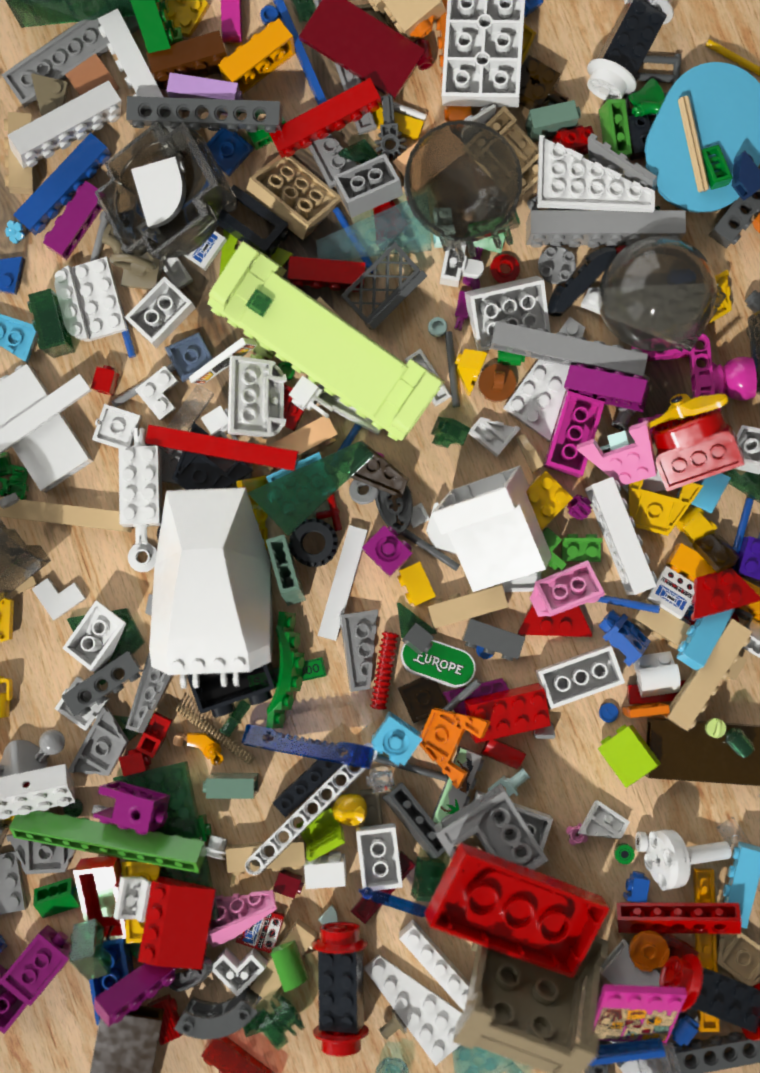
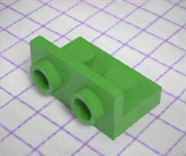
M567 534V538H562L561 559L569 562H585L587 560L589 562H601V542H603V538H597V534H586V538H578V534Z

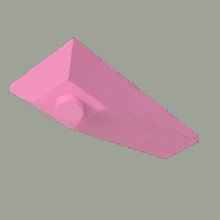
M274 891L251 892L248 895H240L238 893L228 897L223 895L215 896L207 942L214 948L231 941L275 911L277 905Z

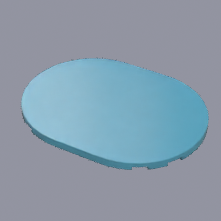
M723 62L700 64L691 68L676 80L669 89L645 142L646 169L657 176L658 193L675 207L688 212H714L730 205L740 196L732 187V180L727 186L711 190L709 186V190L698 192L679 109V98L683 96H689L701 149L719 145L732 176L734 158L744 151L752 156L757 167L760 164V83L744 69ZM716 154L709 155L708 157H715Z

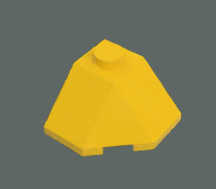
M464 349L463 354L459 353L456 358L455 364L458 365L456 371L466 395H471L487 356L486 352Z

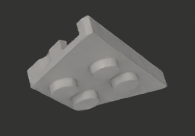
M102 707L68 769L70 773L81 772L104 776L112 774L129 740L108 707Z
M12 834L6 836L8 842H11L15 850L14 853L17 859L20 860L25 874L66 872L76 851L75 849L17 839Z

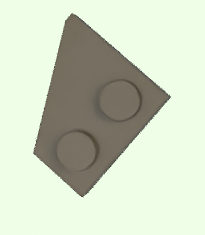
M31 73L42 116L65 104L69 88L68 82Z

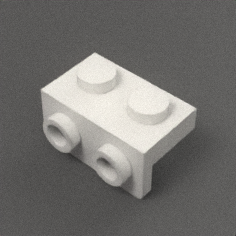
M144 877L120 878L114 911L115 919L145 921L151 889V882Z

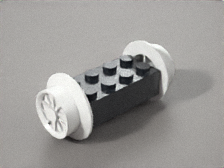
M624 0L625 7L598 58L591 60L587 66L590 75L587 86L595 96L607 101V99H622L624 94L634 92L637 86L635 76L661 26L669 23L673 18L674 11L671 6L673 0Z

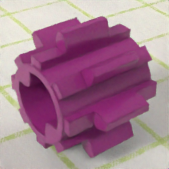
M576 495L568 503V513L577 520H583L592 512V507L590 506L592 502L587 497Z

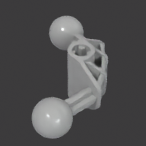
M58 730L44 732L39 740L40 747L26 740H14L8 743L0 763V777L46 768L49 755L58 754L63 750L65 746L63 734Z

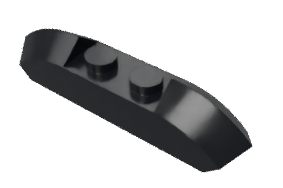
M614 246L604 247L592 252L585 258L588 266L584 264L577 271L579 275L575 279L571 277L565 283V287L559 285L555 289L548 304V315L561 317L613 264L616 259V249Z

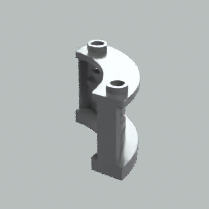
M250 986L238 997L234 996L222 1003L207 1002L192 996L174 1029L181 1034L197 1039H217L228 1036L240 1030L252 1020L258 1011L255 1006L262 997L251 990Z

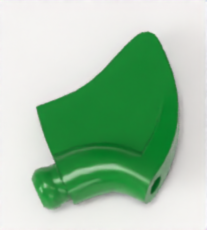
M649 79L641 90L629 95L628 99L634 105L632 114H635V117L658 113L665 95L655 79Z

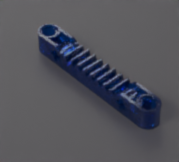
M246 724L241 742L243 745L365 769H371L375 751L372 747L349 742L335 744L334 742H321L318 739L315 741L312 738L306 739L303 736L300 738L296 735H285L271 728ZM348 751L347 754L341 755L342 752Z

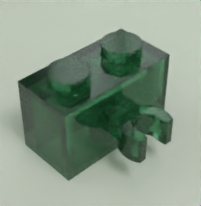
M417 856L411 896L416 901L431 902L446 872V866L443 861L438 858L430 859L429 857Z

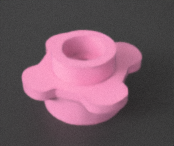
M582 823L574 827H567L566 832L569 834V843L571 845L585 843L588 840L587 835H575V833H578Z

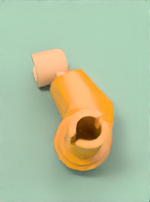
M178 732L174 736L173 745L183 746L184 741H186L187 746L199 748L213 765L217 766V763L220 765L223 762L220 745L207 734L188 732L186 736L184 733Z

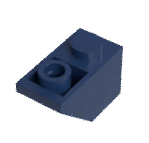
M744 151L734 158L732 187L743 201L760 189V169L754 163L752 156Z

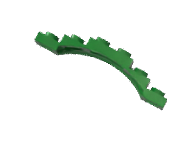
M279 611L276 633L280 648V669L276 690L267 708L266 728H283L285 710H292L294 703L293 694L301 690L303 682L304 653L298 652L300 633L294 632L296 613Z

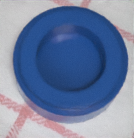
M267 5L262 8L260 12L262 23L267 26L270 22H274L279 18V12L276 7Z

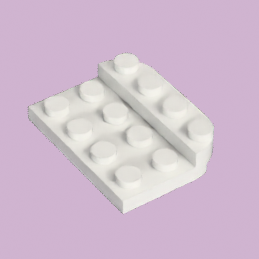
M108 257L74 267L68 265L55 273V290L64 325L70 335L79 340L89 342L128 330Z
M233 355L230 357L228 434L268 439L277 435L285 426L286 419H283L284 383L287 381V377L276 365V362Z

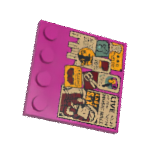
M604 984L596 1007L594 1033L598 1034L599 1040L630 1042L661 1038L662 1043H667L686 999L685 988Z

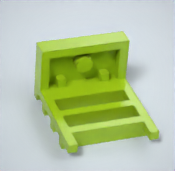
M331 806L301 834L306 843L307 860L310 862L345 843L343 827L334 819ZM304 821L296 825L297 829L303 826Z

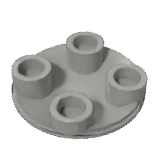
M554 246L547 248L541 254L538 261V270L542 278L552 284H562L568 281L575 272L574 254L564 247Z

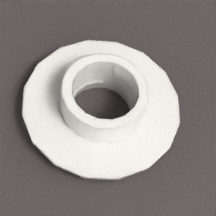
M150 543L147 545H133L128 553V562L135 571L148 572L155 566L157 551ZM142 551L148 555V559L144 563L138 561V554Z

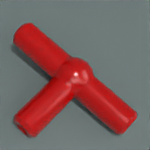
M330 493L327 495L330 509L316 512L315 515L317 519L332 517L335 531L342 530L339 517L340 510L337 508L335 494Z

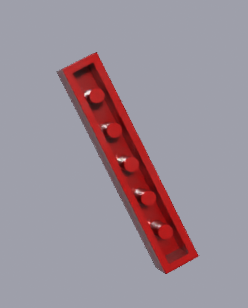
M371 78L282 124V130H276V133L269 134L281 158L290 157L295 154V151L309 147L312 142L326 138L329 133L343 129L346 124L360 120L363 115L377 111L382 106L381 97Z

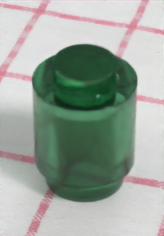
M732 728L726 733V743L738 756L745 758L754 751L753 742L740 728Z

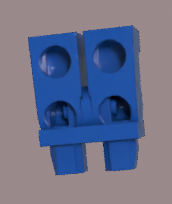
M611 610L598 626L605 632L602 638L605 641L609 640L613 647L618 648L626 656L624 662L629 667L643 656L651 641L631 621L627 620L628 617L625 614L619 616L614 610Z

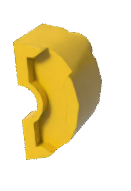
M688 507L675 525L688 537L692 545L694 541L706 535L715 534L717 526L711 520L708 521L703 516V510L698 507Z

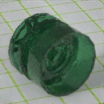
M280 993L276 996L281 1004L280 1006H277L271 1000L270 1005L273 1012L270 1013L263 1007L254 1016L260 1029L278 1051L289 1042L285 1034L287 1031L294 1036L297 1035L293 1028L295 1024L301 1031L305 1028L299 1012Z

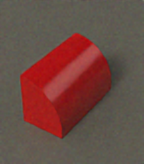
M497 739L486 741L481 751L482 755L516 770L519 769L526 756L524 751Z

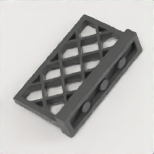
M393 242L341 297L365 322V325L369 329L374 330L427 275L416 266L396 242ZM394 248L399 253V262L389 261L390 252ZM379 263L386 264V275H376V266ZM389 264H399V276L389 275ZM402 264H409L414 271L409 276H402ZM365 277H373L372 289L363 288V279ZM376 277H386L385 289H376ZM389 277L399 278L396 289H389ZM352 290H359V302H352L347 295ZM362 291H372V302H362ZM376 291H385V300L382 303L375 302ZM362 304H372V313L368 317L362 313Z

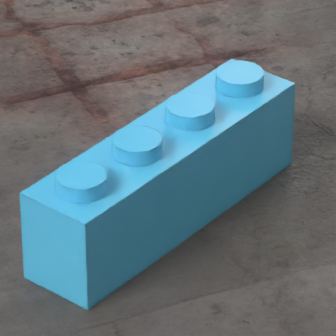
M735 609L696 619L695 624L691 625L686 632L688 637L679 645L677 649L679 653L676 658L695 671L703 668Z
M739 841L738 846L733 849L732 858L734 862L733 866L730 865L728 869V877L730 878L728 884L724 885L723 896L725 898L723 903H739L741 927L747 929L760 878V847Z

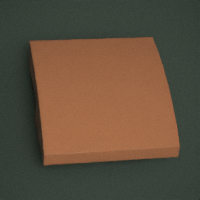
M96 53L65 74L79 96L108 80L115 91L120 89Z

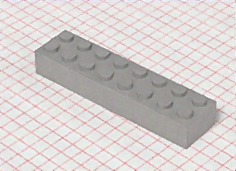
M531 210L526 222V245H531L533 248H539L542 245H550V247L569 245L571 248H577L580 245H588L590 248L599 247V245H607V247L626 245L630 248L637 245H644L646 248L663 245L665 248H671L677 245L686 234L685 210H654L653 213L604 210Z

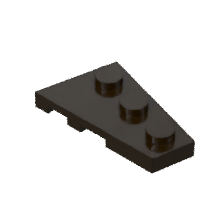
M360 441L348 477L402 498L409 478L365 442Z

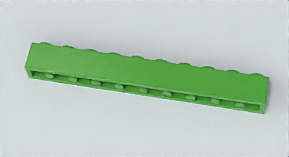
M33 811L26 815H15L9 827L13 837L17 839L195 873L200 872L207 853L205 843L197 838L187 839L180 835L171 836L159 831L142 835L136 833V830L131 828L121 829L117 827L118 825L104 824L87 818H74L67 814L58 815L50 811Z

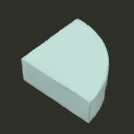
M333 905L318 918L322 925L338 922L337 912Z

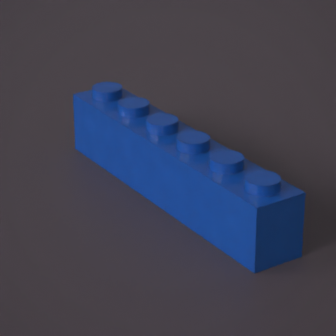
M90 132L13 214L16 219L35 236L37 233L42 232L46 224L51 219H54L58 215L59 210L71 200L77 188L81 184L83 185L89 178L94 177L99 167L109 161L112 154L107 146Z

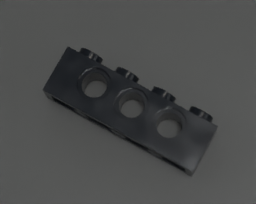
M331 747L280 793L272 803L286 818L344 764V760Z

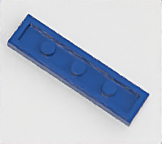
M661 1038L598 1045L597 1056L589 1066L666 1057Z

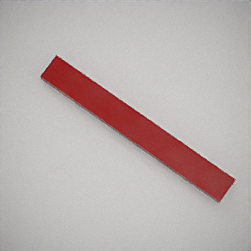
M149 424L145 438V444L290 471L296 470L299 452Z

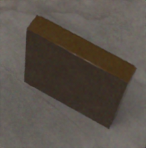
M421 677L398 687L413 724L429 717L432 709H443L447 705L438 683Z

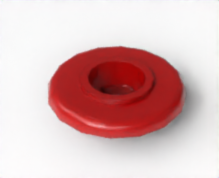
M508 254L497 256L490 266L492 277L499 283L514 281L520 272L518 261ZM507 264L511 270L509 273H503L500 270V266Z

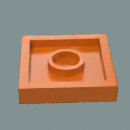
M661 702L622 707V714L629 718L670 713L669 705Z

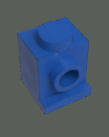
M639 871L630 873V879L626 880V891L628 892L623 893V897L627 901L647 903L650 880L644 876V873Z

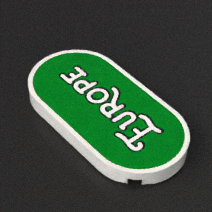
M436 640L431 641L433 646L427 653L423 651L420 655L405 643L401 649V662L408 672L452 688L465 686L473 679L476 672L475 661L468 652Z

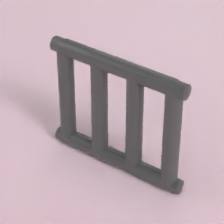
M675 54L674 56L646 55L643 63L673 64V75L637 73L635 80L648 81L653 78L657 82H671L673 85L680 77L681 54ZM630 94L623 95V99L626 102L627 117L633 116L632 109H630V100L628 99ZM648 114V118H655L657 114Z

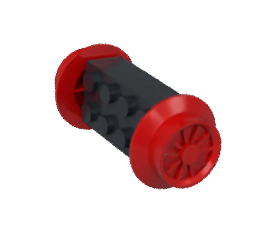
M352 922L323 924L320 927V938L312 943V947L318 951L319 1025L314 1028L313 1035L321 1040L322 1052L330 1056H350L358 1053L361 1050V1039L369 1034V1028L364 1025L363 949L368 946V941L360 937V926Z
M686 954L682 958L673 956L666 961L660 974L659 987L685 988L687 996L680 1012L686 1011L691 1007L741 1027L744 1035L750 1040H760V983L751 987L702 967L700 959L694 954Z

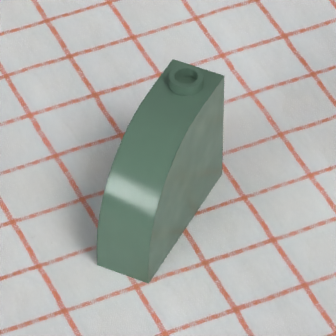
M285 534L267 539L266 543L279 591L288 606L306 601L296 563Z

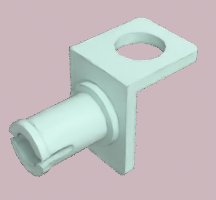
M522 768L510 779L505 776L501 777L488 788V791L502 784L506 788L509 797L513 793L518 796L517 788L529 779L530 776Z

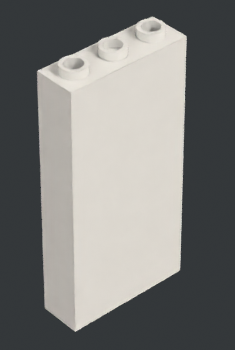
M28 364L20 365L11 375H5L0 378V429L50 395L34 369ZM62 412L12 446L40 491L48 492L93 462Z

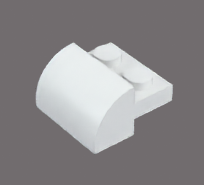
M671 651L646 654L633 663L641 698L680 691V672L678 664L674 663Z

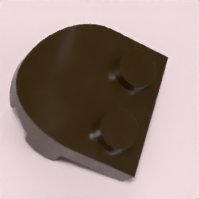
M717 534L706 535L694 541L692 545L717 573L726 569H733L739 559V554Z

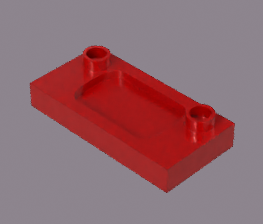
M460 842L424 914L429 927L574 978L610 908L603 897Z

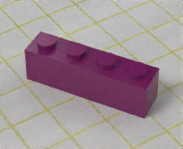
M87 181L83 185L81 184L77 188L74 198L66 204L63 214L57 217L52 230L46 233L43 241L45 246L67 260L105 206L106 198H108L106 194Z
M144 963L94 998V1010L108 1027L113 1023L120 1022L131 1010L138 1009L146 999L153 998L161 988L169 986L175 979L176 968Z

